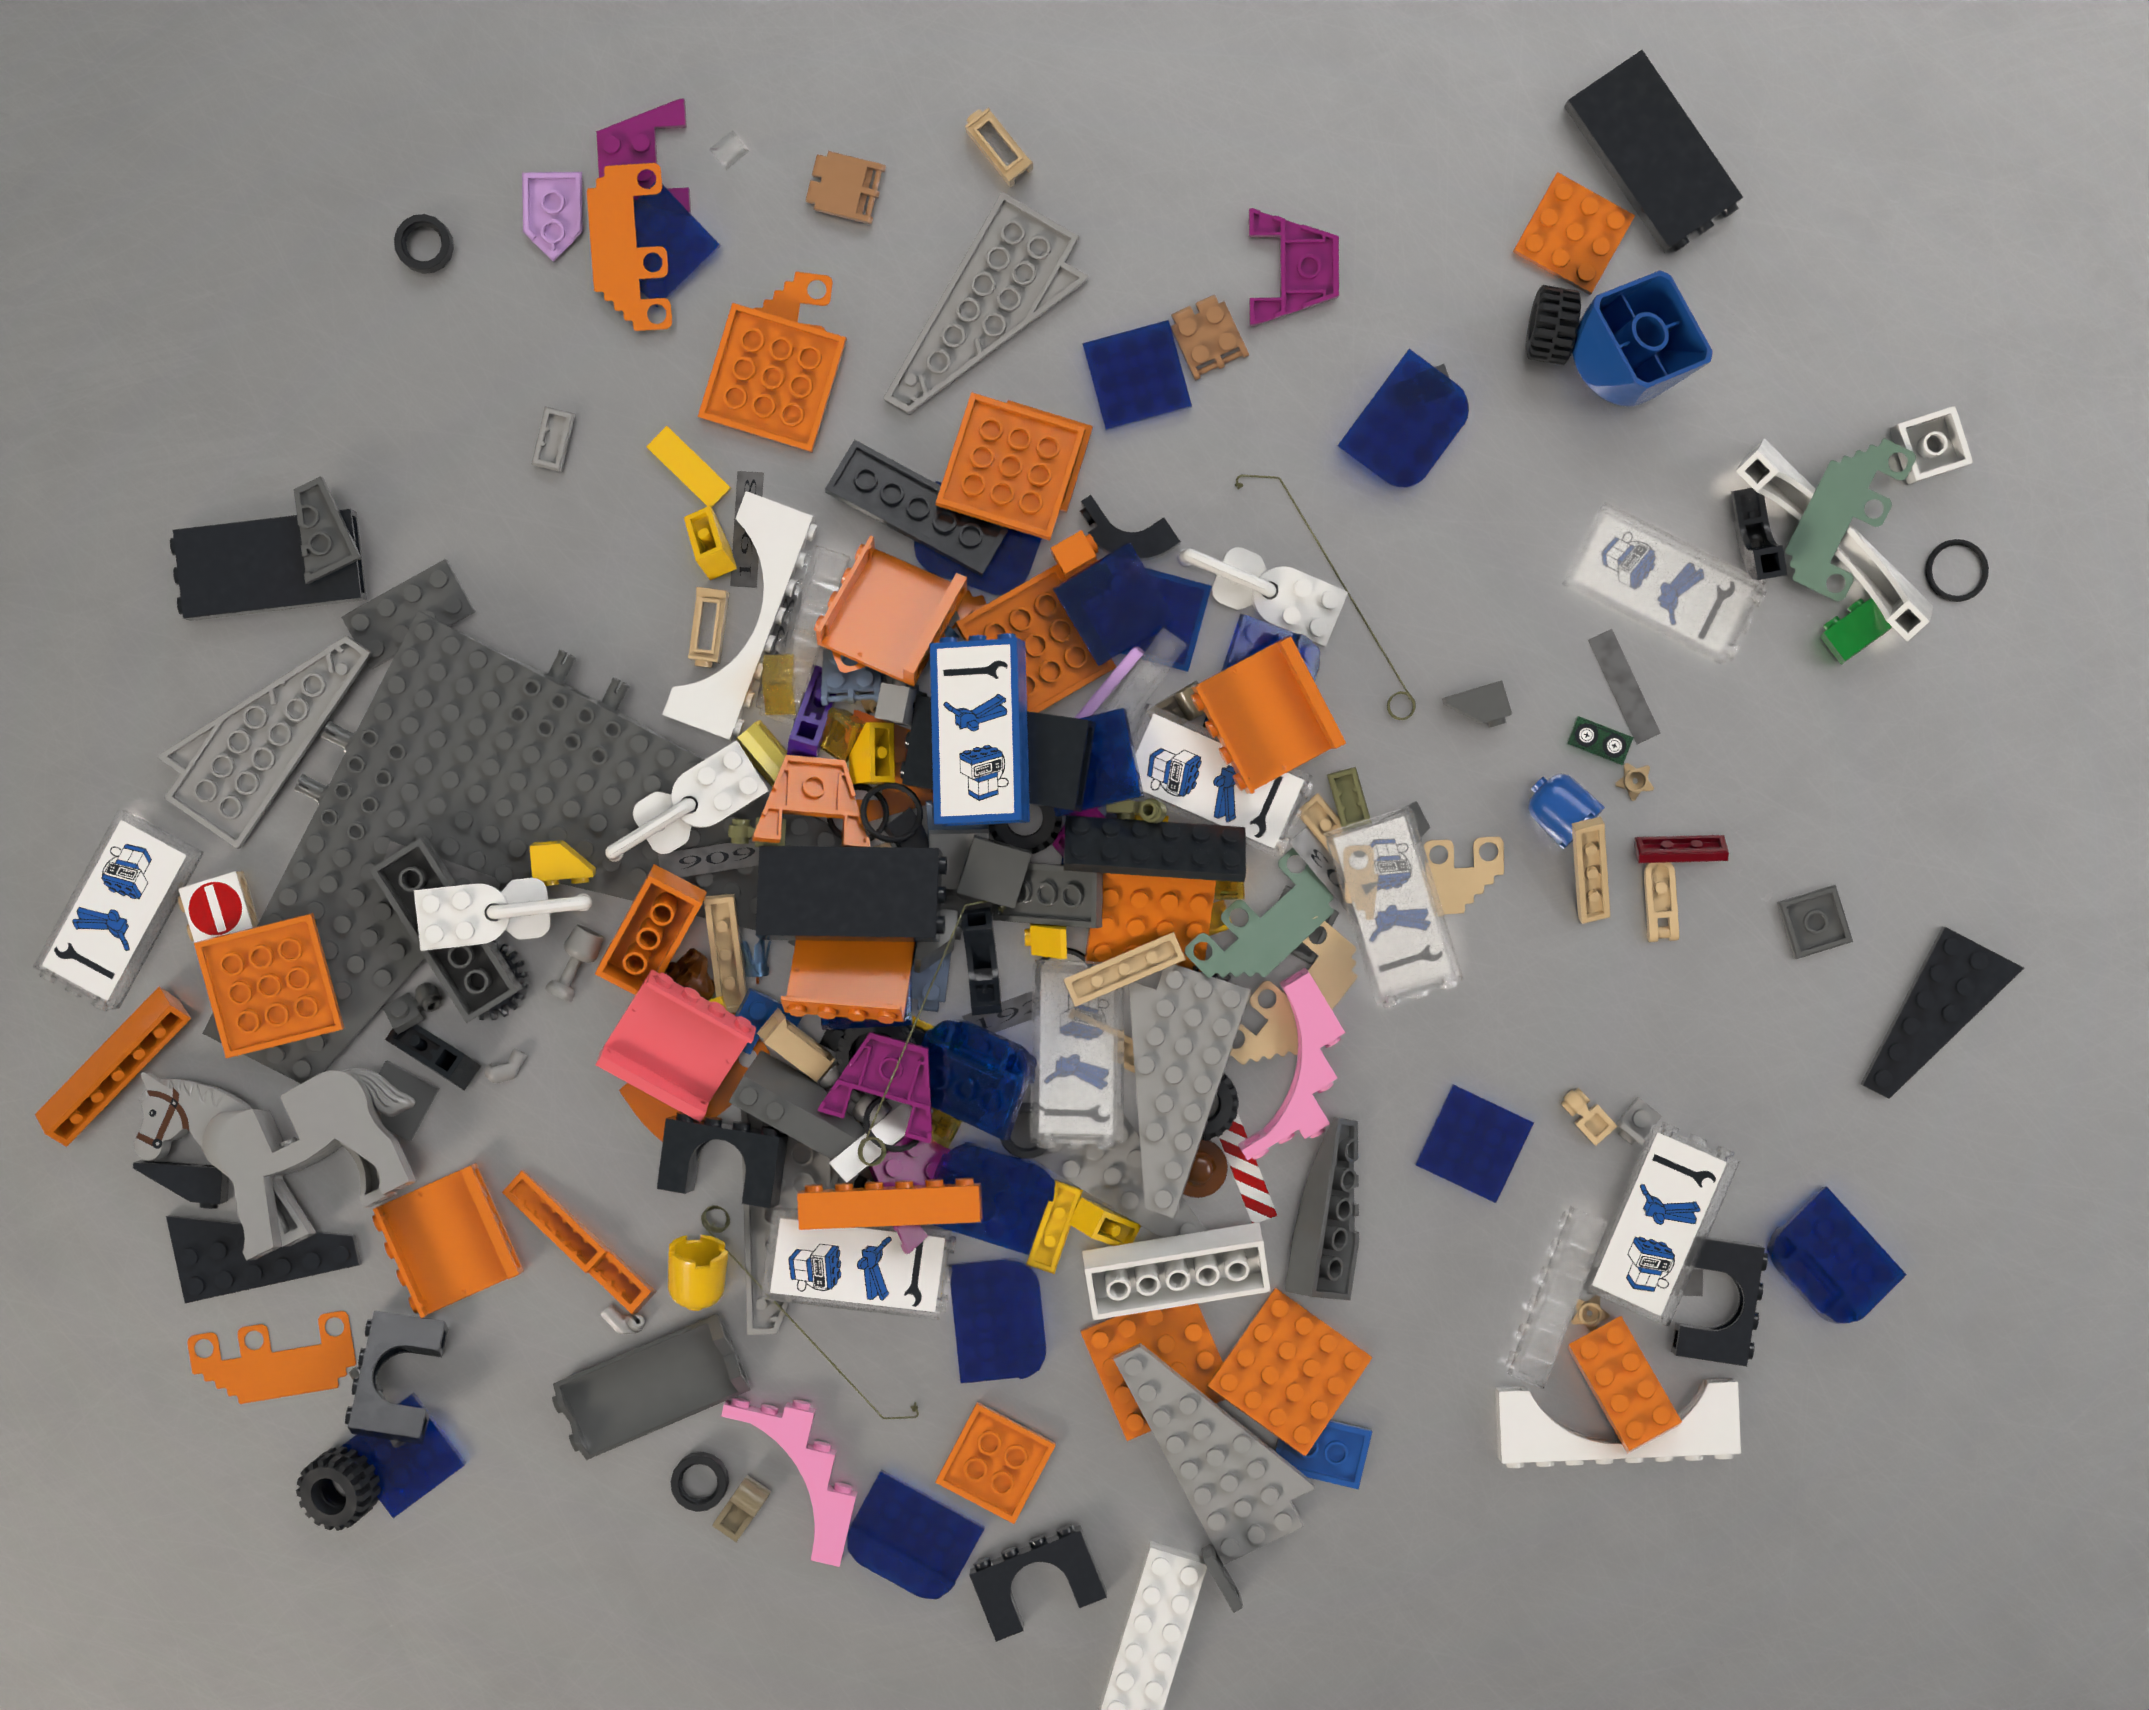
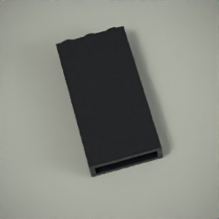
M1640 50L1566 102L1565 109L1664 253L1671 248L1674 252H1677L1690 242L1687 237L1696 231L1699 235H1702L1714 226L1712 220L1720 215L1725 219L1739 209L1737 203L1743 198L1742 194L1643 50Z
M352 509L339 510L362 557L357 512ZM297 515L173 530V538H170L171 553L173 556L176 555L177 567L173 569L175 584L179 585L180 597H177V609L179 614L183 615V619L189 621L367 600L363 561L360 559L323 578L306 584L304 557H302L301 552L302 541Z
M916 695V701L913 703L914 712L911 732L907 733L905 739V747L908 749L906 761H903L901 765L900 776L903 779L902 784L933 790L931 697ZM1027 711L1030 805L1082 812L1095 733V722Z
M759 846L755 935L760 940L940 942V934L945 933V916H940L941 904H946V886H941L942 875L947 874V857L942 856L943 853L939 848Z

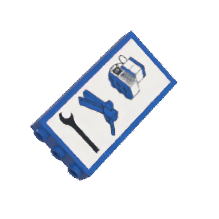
M998 634V639L987 640V636L973 635L968 637V641L959 642L956 637L939 638L940 643H930L934 825L946 827L1030 822L1025 641L1016 638V634Z

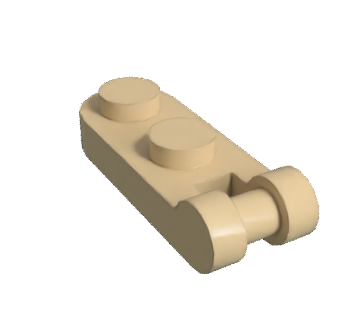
M1671 862L1647 863L1644 868V888L1648 942H1658V939L1668 938L1669 941L1679 940L1674 866ZM1658 918H1667L1668 925L1658 927Z

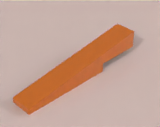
M521 1170L502 1191L585 1273H589L631 1314L638 1313L657 1292L525 1171Z

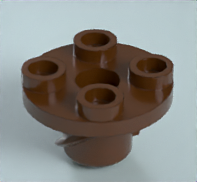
M695 948L689 949L676 963L670 962L664 972L674 982L683 987H690L696 990L706 1000H709L715 992L714 980L707 973V957Z
M1201 1140L1183 1193L1184 1195L1194 1198L1206 1197L1215 1193L1223 1185L1228 1171L1227 1160L1223 1151L1214 1142Z

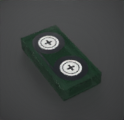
M1577 716L1566 744L1623 765L1634 737Z

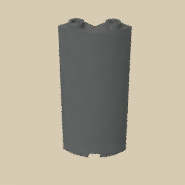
M715 1314L553 1383L556 1396L552 1397V1401L558 1413L562 1412L570 1422L573 1434L569 1435V1440L574 1451H580L586 1460L750 1391L751 1389L740 1358L736 1356L731 1344L732 1340L719 1315Z

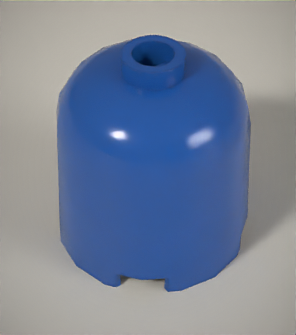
M1562 773L1556 774L1548 780L1543 776L1531 788L1534 794L1529 800L1528 805L1532 818L1563 850L1573 841L1572 823L1596 818L1605 808L1574 778Z

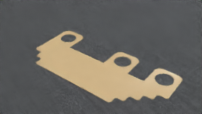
M1500 837L1477 838L1473 843L1474 867L1454 868V845L1452 841L1430 840L1424 844V870L1420 871L1433 915L1464 913L1465 905L1474 902L1475 894H1483L1484 886L1493 884L1495 875L1504 874V842ZM1491 842L1497 846L1498 854L1494 860L1485 861L1480 857L1479 850L1484 843ZM1368 844L1346 846L1343 850L1344 900L1346 902L1354 901L1357 910L1365 911L1366 919H1373L1377 884L1367 894H1365L1361 884L1377 881L1378 873H1374L1373 848ZM1441 845L1447 849L1448 858L1444 863L1435 864L1430 860L1429 853L1434 846ZM1356 850L1364 851L1368 857L1367 864L1361 869H1355L1349 864V856Z
M1324 921L1320 926H1323L1327 932L1326 940L1321 944H1313L1308 936L1303 943L1319 956L1308 969V972L1331 1010H1333L1357 979V975L1352 971L1356 965V961L1352 959L1356 947ZM1264 981L1250 997V1005L1268 1021L1256 1036L1244 1025L1240 1024L1239 1030L1243 1032L1245 1041L1240 1048H1232L1230 1054L1242 1065H1245L1249 1059L1258 1062L1262 1056L1272 1059L1277 1053L1281 1057H1284L1289 1051L1294 1055L1298 1053L1297 1027L1290 1002L1286 994L1272 982ZM1266 989L1272 990L1276 995V1003L1268 1009L1261 1007L1258 1003L1259 994Z

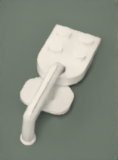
M1241 547L1230 549L1225 554L1223 561H1219L1194 549H1183L1177 557L1178 562L1182 566L1193 564L1216 574L1212 585V595L1217 602L1235 610H1241L1253 605L1256 613L1265 622L1322 647H1326L1348 595V592L1291 567L1280 566L1266 570L1260 555Z
M736 740L684 772L676 780L672 789V795L654 792L639 801L633 810V818L639 828L609 845L605 850L606 857L612 862L620 861L623 853L644 840L648 841L655 852L669 854L688 842L692 826L697 828L711 827L766 794L769 790ZM695 800L697 801V804H698V808H697L696 811H695V809H696V802H695Z
M537 878L512 880L502 892L493 886L480 883L414 890L421 951L486 944L497 939L505 930L519 940L539 938L545 935L550 928V913L574 910L586 911L592 905L591 897L584 893L575 897L548 899L545 884ZM491 904V906L487 909V916H486V913H485L486 908H487L488 905Z

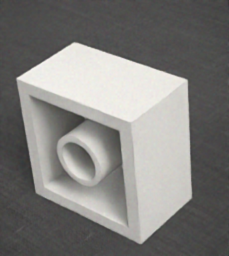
M1955 406L1899 423L1890 428L1894 443L1914 452L1916 455V460L1906 478L1908 485L1963 468L1973 463ZM1898 452L1900 463L1904 470L1908 460L1903 453Z

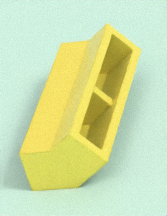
M759 720L739 735L735 741H738L752 765L769 785L773 787L784 758L787 755V750L763 722Z

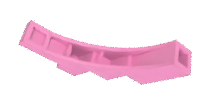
M1306 968L1280 982L1295 1017L1298 1037L1297 1063L1289 1091L1274 1117L1262 1130L1238 1144L1247 1160L1252 1157L1253 1159L1261 1158L1269 1152L1268 1148L1277 1142L1283 1144L1292 1139L1295 1135L1294 1132L1299 1130L1304 1139L1309 1136L1310 1138H1315L1324 1133L1325 1127L1330 1124L1314 1098L1313 1093L1316 1091L1322 1093L1333 1086V1081L1338 1078L1320 1048L1323 1046L1328 1048L1341 1040L1340 1036L1345 1031Z
M732 1398V1401L727 1400L723 1406L721 1417L751 1423L764 1431L787 1452L796 1464L805 1481L813 1506L815 1529L811 1560L840 1567L858 1492L853 1491L852 1486L844 1483H835L834 1486L829 1485L837 1450L831 1449L830 1444L821 1441H814L813 1445L808 1444L816 1409L810 1408L809 1402L793 1400V1403L787 1402L784 1412L780 1413L778 1412L779 1408L771 1405L762 1404L761 1408L750 1406V1401L745 1399Z

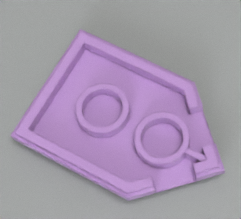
M582 172L522 173L523 233L554 262L583 232Z

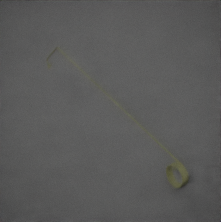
M1243 474L1239 475L1236 478L1235 486H1238V490L1239 488L1243 487L1242 483H1238V479L1242 476L1275 478L1280 480L1284 489L1288 493L1290 499L1294 503L1296 509L1298 510L1299 514L1301 515L1302 519L1304 520L1305 524L1307 525L1308 529L1310 530L1311 534L1313 535L1314 539L1316 540L1317 544L1319 545L1320 549L1325 555L1327 561L1333 568V571L1339 578V581L1343 585L1345 591L1348 592L1351 601L1353 602L1357 611L1361 615L1367 628L1371 632L1373 638L1377 642L1379 648L1383 652L1385 658L1387 659L1388 663L1390 664L1391 668L1393 669L1394 673L1396 674L1400 683L1406 691L1396 692L1389 698L1387 702L1388 713L1391 715V717L1397 720H1405L1411 717L1415 712L1416 708L1414 698L1406 689L1405 685L1403 684L1402 680L1397 674L1395 668L1391 664L1389 658L1383 651V648L1379 644L1377 638L1375 637L1371 628L1367 624L1365 618L1361 614L1355 601L1351 597L1349 591L1345 587L1343 581L1339 577L1337 571L1335 570L1334 566L1332 565L1331 561L1329 560L1328 556L1326 555L1316 536L1312 532L1310 526L1306 522V519L1300 512V509L1296 505L1294 499L1290 495L1282 479L1280 477ZM1397 694H1405L1412 701L1413 709L1407 717H1397L1390 709V701Z
M988 901L973 902L963 906L868 1134L859 1144L858 1157L865 1165L877 1166L886 1156V1146L883 1141L876 1137H870L869 1134L965 907ZM1006 906L998 907V910L1001 912L1006 909ZM875 1139L881 1146V1156L876 1162L868 1163L863 1157V1148L867 1141Z
M712 1205L707 1207L702 1213L701 1221L703 1227L711 1236L715 1237L712 1232L722 1233L730 1224V1217L725 1209ZM714 1209L723 1210L726 1213L725 1227H716L714 1222L711 1226L706 1218L707 1211ZM728 1251V1254L741 1266V1268L754 1280V1282L757 1283V1285L768 1295V1297L781 1309L782 1312H784V1314L809 1339V1341H811V1343L822 1353L823 1356H825V1358L836 1368V1370H838V1372L850 1383V1385H852V1387L863 1397V1399H865V1401L877 1412V1414H879V1416L882 1419H908L918 1417L919 1412L917 1410L918 1406H916V1402L914 1403V1406H911L912 1411H916V1416L883 1417L878 1412V1410L867 1400V1398H865V1396L862 1395V1393L851 1383V1381L824 1354V1352L821 1351V1349L810 1339V1337L796 1324V1322H794V1320L783 1310V1308L780 1307V1305L769 1295V1293H767V1291L756 1281V1279L753 1278V1276L742 1266V1264H740V1262Z

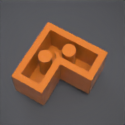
M1080 530L1050 548L1054 560L1061 568L1081 604L1111 587L1109 580L1114 577L1105 562L1101 565L1099 564L1096 556L1099 548L1091 534L1085 536L1083 531Z

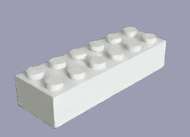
M1259 1222L1082 1251L1093 1320L1271 1292L1264 1242Z
M1149 1542L1098 1710H1164L1207 1570L1202 1556L1157 1542Z

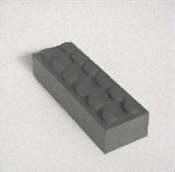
M427 836L417 839L369 869L419 949L420 941L414 890L458 886ZM493 941L479 945L421 951L466 1023L522 989L521 984Z

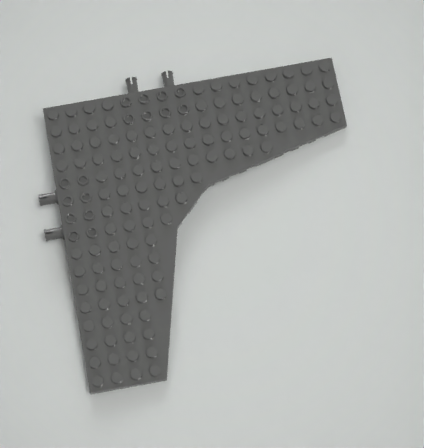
M418 611L357 731L351 733L332 721L327 723L325 727L327 730L323 731L321 738L344 748L345 755L330 784L327 786L305 774L300 776L298 780L300 783L296 784L294 791H298L318 801L317 805L319 806L257 925L261 926L310 913L314 914L345 1028L243 1055L300 1084L319 1073L325 1072L425 959L369 869L384 860L390 841L408 846L417 839L427 836L441 859L495 877L501 883L498 890L502 892L512 880L532 878L529 847L532 843L563 840L596 867V874L594 877H589V882L572 884L571 879L559 880L560 884L634 901L653 864L659 866L658 854L660 853L655 852L647 840L623 853L622 859L617 862L610 861L606 857L605 850L609 845L639 828L633 818L634 807L639 801L654 792L672 795V789L676 780L684 772L705 759L619 712L618 707L630 688L625 682L621 684L618 692H616L621 680L613 677L602 701H598L567 685L564 680L577 659L573 655H568L565 663L562 664L567 652L559 649L550 671L544 673ZM767 792L711 827L697 828L692 826L688 842L674 851L731 843V837H728L729 824H732V819H750V825L756 827V817H761L770 793ZM695 800V802H696V809H695V811H696L697 808H698V804H697V801ZM782 814V818H786L785 846L840 847L842 840L832 832L827 822L815 816ZM749 838L750 843L755 844V841H752V838ZM758 866L681 877L707 891L706 896L735 894L738 925L756 930ZM460 878L456 881L458 886L472 884L466 878ZM704 901L696 916L706 918ZM212 1013L202 1034L221 1043L214 1014Z

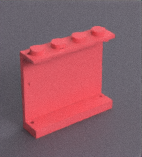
M651 970L602 1047L596 1066L701 1122L707 1112L711 1098L748 1042L750 1044L753 1042L756 1027L751 1025L748 1019L741 1016L737 1017L726 1011L725 1007L721 1004L704 999L696 990L677 984L669 975L665 973L659 974Z

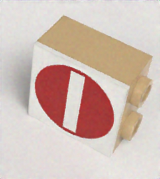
M234 871L178 889L180 894L178 896V903L181 911L186 913L189 923L187 924V932L190 940L194 941V943L257 927L259 923L243 871Z

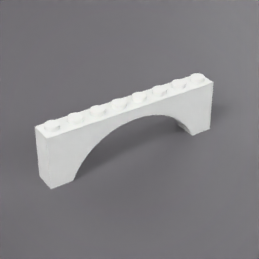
M1765 438L1741 461L1736 470L1757 493L1776 502L1799 521L1816 491ZM1850 524L1835 555L1865 588L1882 612L1885 620L1908 642L1930 622L1933 605Z
M747 491L743 497L736 520L751 538L761 562L764 591L757 625L741 652L719 672L696 683L672 687L662 714L733 741L734 735L738 737L742 732L745 720L741 719L745 708L750 709L755 697V692L751 691L755 680H761L766 664L762 663L765 652L771 653L776 640V636L772 635L776 624L781 625L787 610L783 608L786 596L791 598L797 584V581L793 580L796 569L801 570L807 557V553L803 552L807 540L813 541L818 525L814 524L815 518L812 515Z
M1734 1378L1703 1379L1692 1400L1678 1414L1682 1423L1628 1454L1619 1439L1590 1437L1567 1429L1557 1423L1537 1405L1525 1386L1495 1387L1498 1459L1502 1464L1506 1463L1508 1468L1524 1467V1463L1536 1462V1466L1539 1467L1554 1466V1461H1566V1465L1576 1466L1583 1465L1584 1460H1595L1596 1464H1612L1614 1459H1625L1627 1463H1641L1643 1458L1655 1457V1461L1670 1462L1673 1461V1457L1685 1456V1460L1697 1461L1703 1460V1455H1715V1459H1732L1733 1454H1741L1738 1381Z

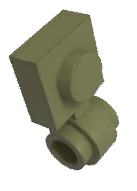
M1149 798L1145 801L1106 800V813L1116 814L1117 819L1135 820V815H1141L1142 819L1146 822L1160 823L1167 814L1166 805L1158 799Z
M756 817V827L760 817ZM734 818L732 819V824H729L728 837H731V843L749 844V838H752L756 827L750 825V819ZM782 818L781 840L779 843L755 841V847L785 846L786 818Z

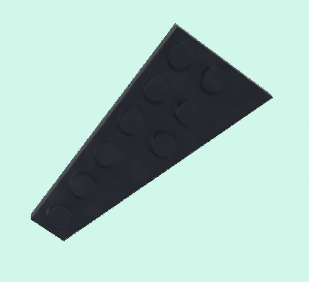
M1942 926L1861 1085L1890 1099L2005 988L2024 967Z
M172 1215L166 1216L185 1303L361 1265L355 1235L319 1231L317 1234L292 1246L280 1247L256 1260H246L243 1254L245 1237L241 1223L183 1218Z

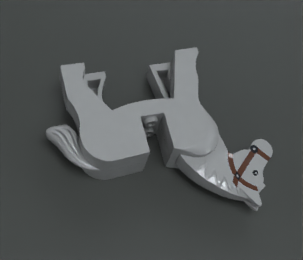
M352 1068L342 1071H325L281 1095L280 1098L299 1138L293 1137L286 1141H283L270 1110L253 1109L233 1094L213 1086L189 1080H161L151 1073H141L146 1089L139 1098V1101L142 1103L144 1118L134 1140L136 1154L148 1161L161 1160L168 1155L172 1141L181 1139L190 1131L207 1160L230 1178L233 1183L237 1213L244 1230L243 1254L246 1260H256L280 1247L292 1246L317 1234L284 1182L283 1176L305 1169L325 1159L342 1146L351 1154L357 1164L361 1183L359 1200L363 1208L377 1205L397 1195L396 1191L417 1182L398 1139L381 1122V1113L387 1117H394L413 1108L416 1101L413 1097L398 1090L383 1076L370 1070Z

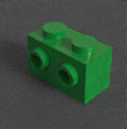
M1860 598L1847 608L1850 613L1840 620L1836 616L1823 625L1826 631L1821 634L1820 638L1841 665L1892 628L1872 598L1866 602Z

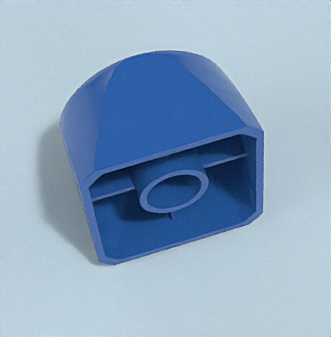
M1659 270L1596 295L1579 321L1572 354L1579 374L1592 391L1613 404L1633 407L1657 397L1710 363L1713 351L1672 276Z

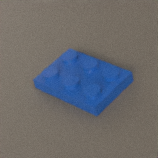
M1330 1420L1306 1456H1303L1279 1438L1277 1439L1275 1452L1308 1478L1359 1490L1372 1430Z

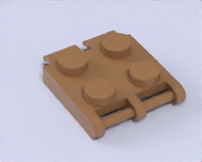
M828 151L827 156L817 154L812 176L820 178L821 182L810 180L805 201L814 204L815 211L872 224L873 217H871L875 198H879L880 192L877 190L881 174L885 172L886 166ZM876 171L872 189H869L870 184L872 182L873 172ZM867 196H868V197H869V201H868L866 213H865V215H863V212H864V210H865V204H866Z
M1215 294L1195 304L1199 312L1197 314H1194L1191 306L1171 314L1175 324L1170 326V329L1195 381L1201 378L1200 375L1217 367L1219 369L1224 368V364L1240 356H1243V358L1249 356L1225 301L1218 303ZM1236 348H1239V351L1230 354L1224 358H1221V355H1224ZM1213 359L1215 360V362L1197 370L1196 368Z

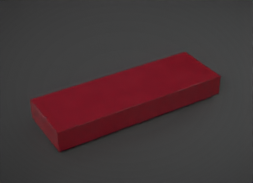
M1724 835L1635 837L1634 842L1638 863L1728 861L1729 857Z

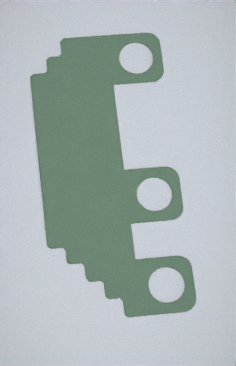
M1884 438L1878 447L1871 444L1866 452L1857 450L1852 458L1845 455L1841 462L1830 461L1785 549V553L1792 556L1789 564L1790 567L1796 570L1792 577L1794 581L1835 601H1842L1846 597L1854 580L1853 575L1830 562L1853 517L1874 527H1879L1884 523L1892 507V502L1889 498L1868 489L1877 470L1897 480L1906 479L1916 460L1914 452ZM1898 452L1903 453L1908 460L1906 468L1901 472L1892 471L1888 465L1890 456ZM1872 499L1881 501L1884 507L1882 515L1875 519L1869 518L1864 511L1866 503ZM1832 574H1840L1845 579V587L1839 593H1832L1827 589L1826 581Z
M1291 848L1279 860L1278 866L1295 886L1260 918L1243 900H1236L1221 914L1222 922L1238 938L1225 952L1205 933L1199 934L1186 946V956L1207 978H1211L1215 973H1218L1223 978L1228 973L1239 977L1244 972L1249 977L1259 973L1265 978L1334 913V910L1329 906V903L1333 900V895L1307 864L1301 873H1292L1288 869V858L1292 855H1299L1294 848ZM1241 908L1247 912L1249 919L1245 926L1236 927L1231 923L1229 916L1232 910ZM1206 942L1212 947L1213 953L1208 960L1202 961L1195 957L1193 949L1197 943Z

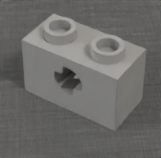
M892 679V684L881 682L874 718L911 727L914 712L913 703L916 701V695L927 697L928 694L918 691L919 685L915 684L913 687L897 679Z

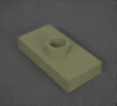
M1356 767L1327 774L1343 833L1372 825Z

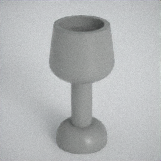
M576 925L564 943V949L571 958L559 981H550L545 989L563 1000L572 1002L574 990L570 987V984L581 962L591 963L597 959L604 937L587 927Z
M838 1062L819 1083L822 1088H832L840 1077L841 1072L839 1073L837 1069ZM852 1090L850 1100L856 1104L852 1111L853 1117L864 1125L863 1118L867 1106L879 1096H867L866 1093L863 1095L861 1092L858 1093ZM886 1100L882 1103L873 1127L892 1110L891 1105ZM880 1103L873 1108L870 1114V1127Z

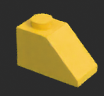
M707 506L685 516L684 521L695 560L711 581L737 569L730 544L713 508Z
M865 723L849 754V774L852 784L879 785L895 783L894 723Z
M1030 923V928L1024 929L1025 946H1031V955L1067 959L1066 926Z
M1081 1197L1068 1223L1087 1236L1112 1246L1133 1243L1141 1228V1225L1083 1197Z

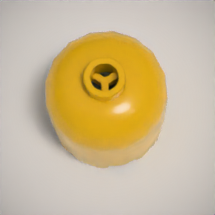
M685 1235L674 1239L669 1244L668 1292L675 1303L689 1310L699 1311L713 1306L719 1301L724 1292L728 1251L725 1250V1243L716 1237L700 1235V1240H687Z

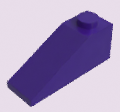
M815 665L789 736L787 755L818 757L835 705V702H829V705L822 706V667Z

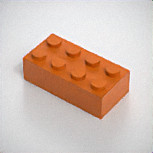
M653 864L604 953L595 975L636 995L651 970L659 974L665 972L703 904L707 891Z
M1622 1316L1568 1344L1570 1354L1627 1454L1678 1427L1682 1423Z

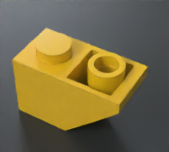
M563 840L534 842L529 846L532 878L541 880L545 886L558 885L559 880L571 879L572 884L589 882V877H594L596 874V867Z

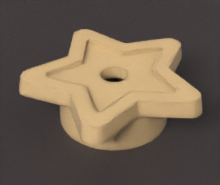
M1625 763L1624 777L1617 781L1615 785L1627 789L1630 799L1635 801L1641 791L1654 790L1653 785L1648 779L1650 767L1646 765L1636 769L1629 763ZM1634 778L1638 779L1636 784L1632 781Z
M1595 1295L1588 1301L1574 1300L1577 1313L1571 1321L1572 1324H1584L1592 1332L1596 1330L1600 1321L1610 1317L1606 1311L1600 1308L1599 1295ZM1587 1311H1592V1315L1588 1316Z

